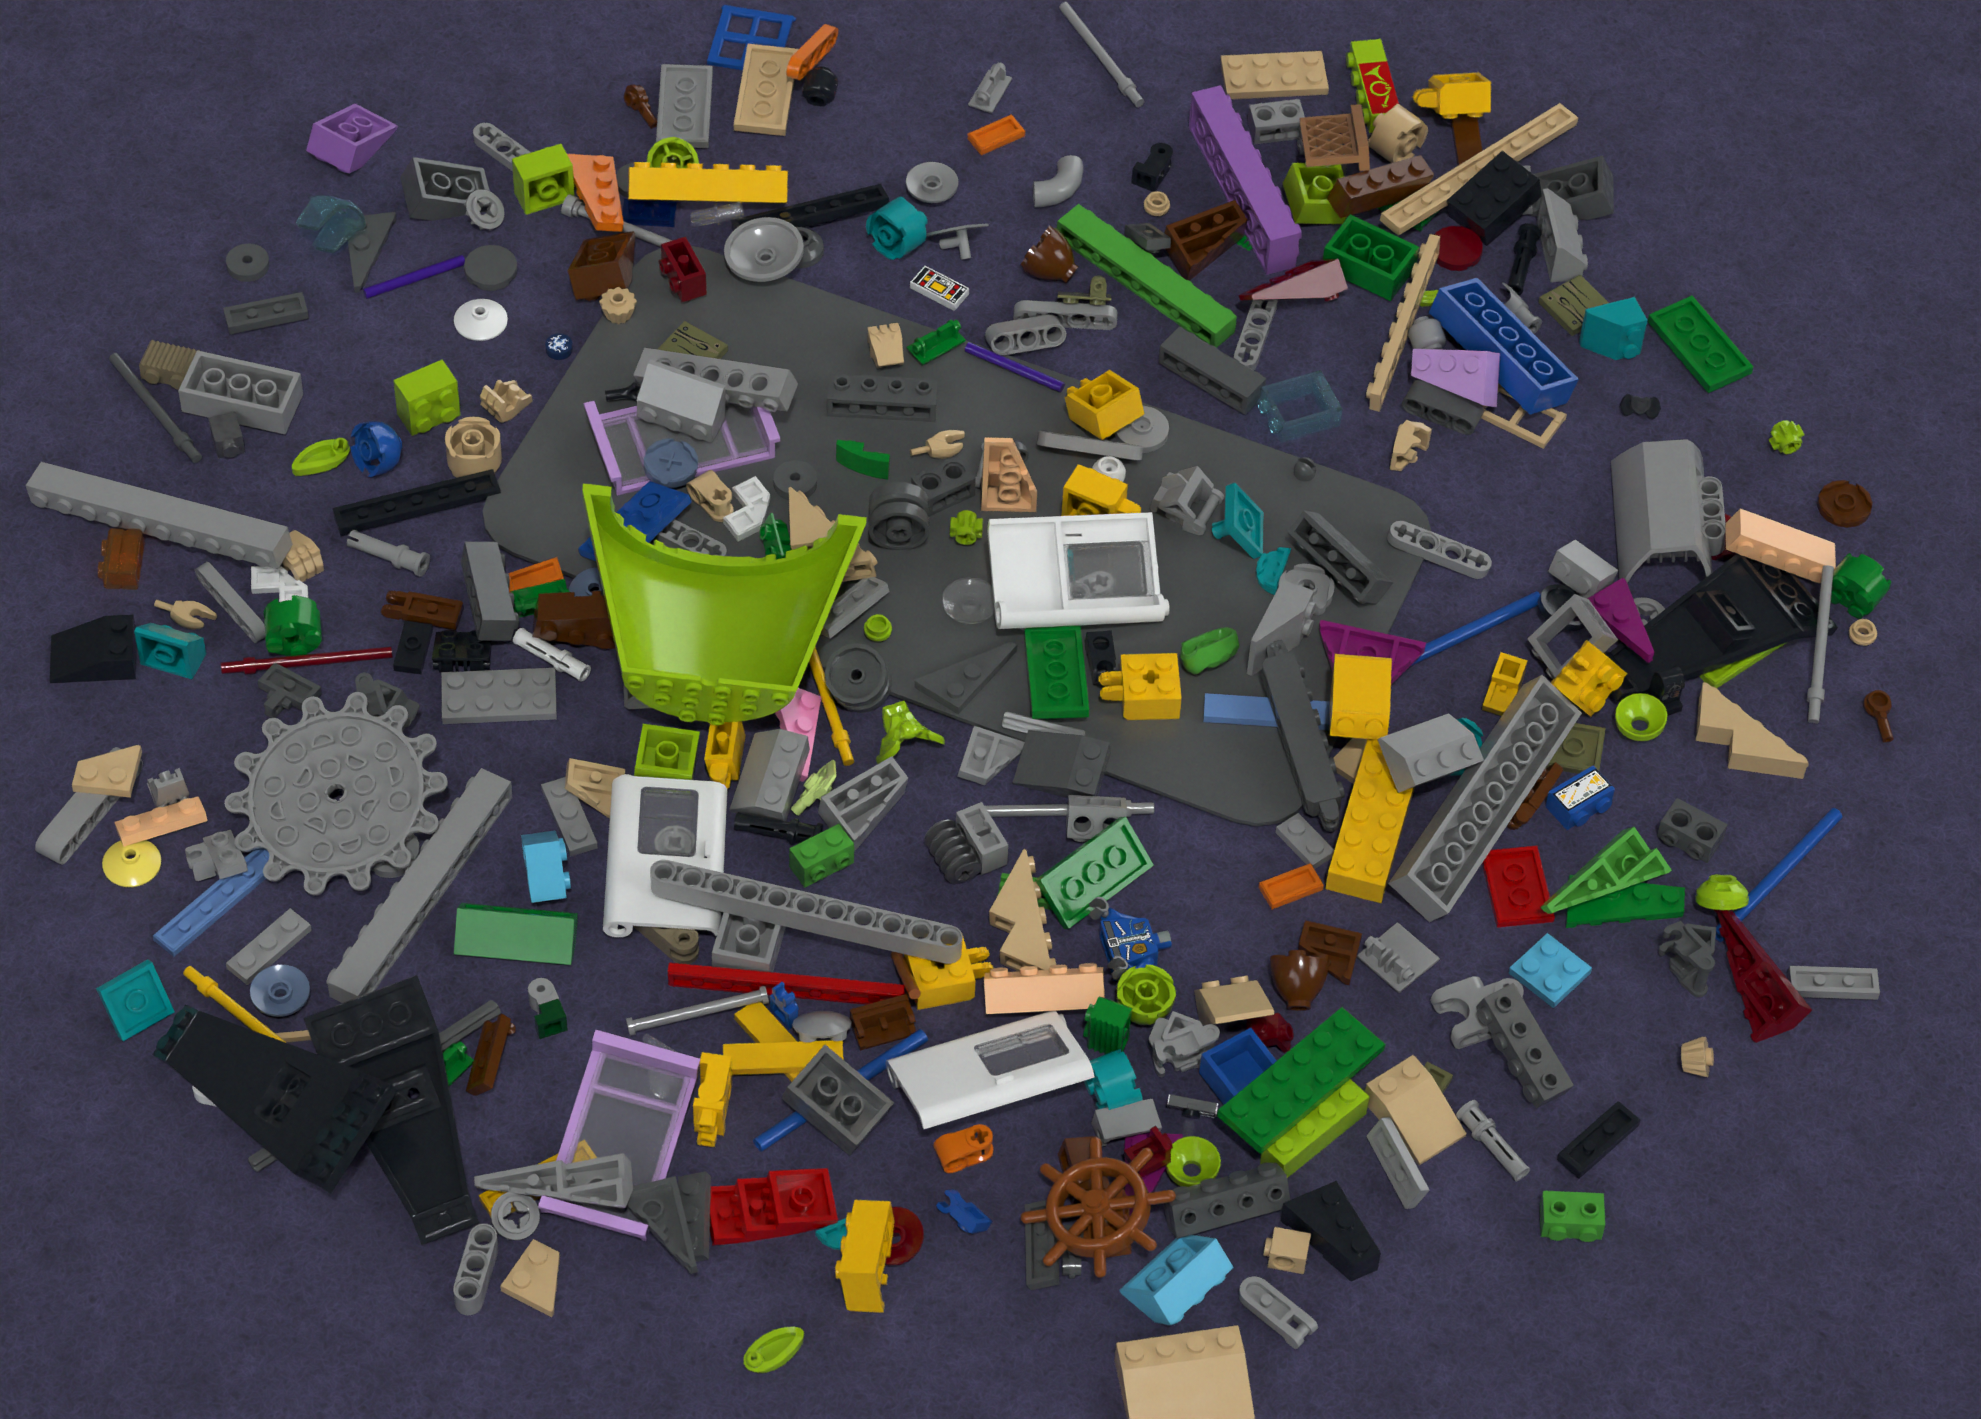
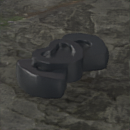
M1626 394L1620 402L1621 412L1624 416H1629L1634 412L1639 415L1645 413L1653 420L1661 410L1660 401L1656 397L1640 398L1639 396Z

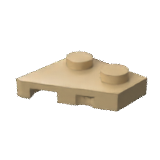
M135 745L78 761L72 782L73 792L131 798L142 755L141 746Z
M569 758L566 767L565 789L610 818L612 782L615 778L624 775L625 769Z
M533 1239L501 1284V1291L552 1317L555 1309L560 1252Z

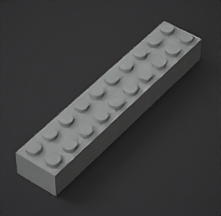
M1543 675L1523 684L1481 746L1480 751L1484 761L1466 768L1388 883L1429 922L1450 912L1582 714Z

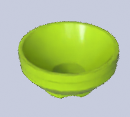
M1642 693L1632 694L1622 699L1618 704L1615 714L1616 725L1624 736L1636 741H1648L1656 738L1663 732L1667 723V711L1664 704L1654 696ZM1642 720L1647 723L1648 728L1638 731L1632 727V723Z
M1716 874L1710 876L1708 880L1697 888L1695 901L1698 905L1709 909L1735 910L1747 906L1749 897L1747 889L1736 880V877Z
M1188 1136L1178 1139L1172 1144L1171 1163L1166 1165L1168 1175L1176 1184L1190 1187L1200 1184L1205 1179H1215L1217 1177L1221 1158L1217 1148L1211 1142L1201 1137ZM1187 1164H1195L1200 1168L1201 1172L1197 1176L1190 1177L1184 1173L1183 1167Z

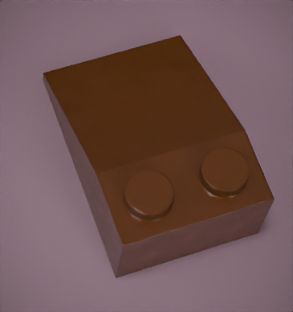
M634 231L585 239L582 242L567 270L576 300L583 298L587 301L594 300L603 293H607L608 289H615L616 287L628 289L633 273Z

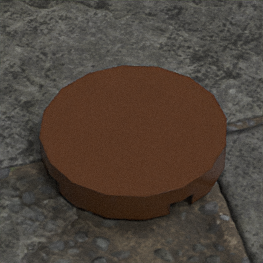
M1846 480L1832 481L1825 485L1818 496L1817 507L1820 515L1831 524L1845 528L1856 527L1866 522L1871 514L1873 501L1863 486L1857 483L1856 486L1849 484L1850 481Z

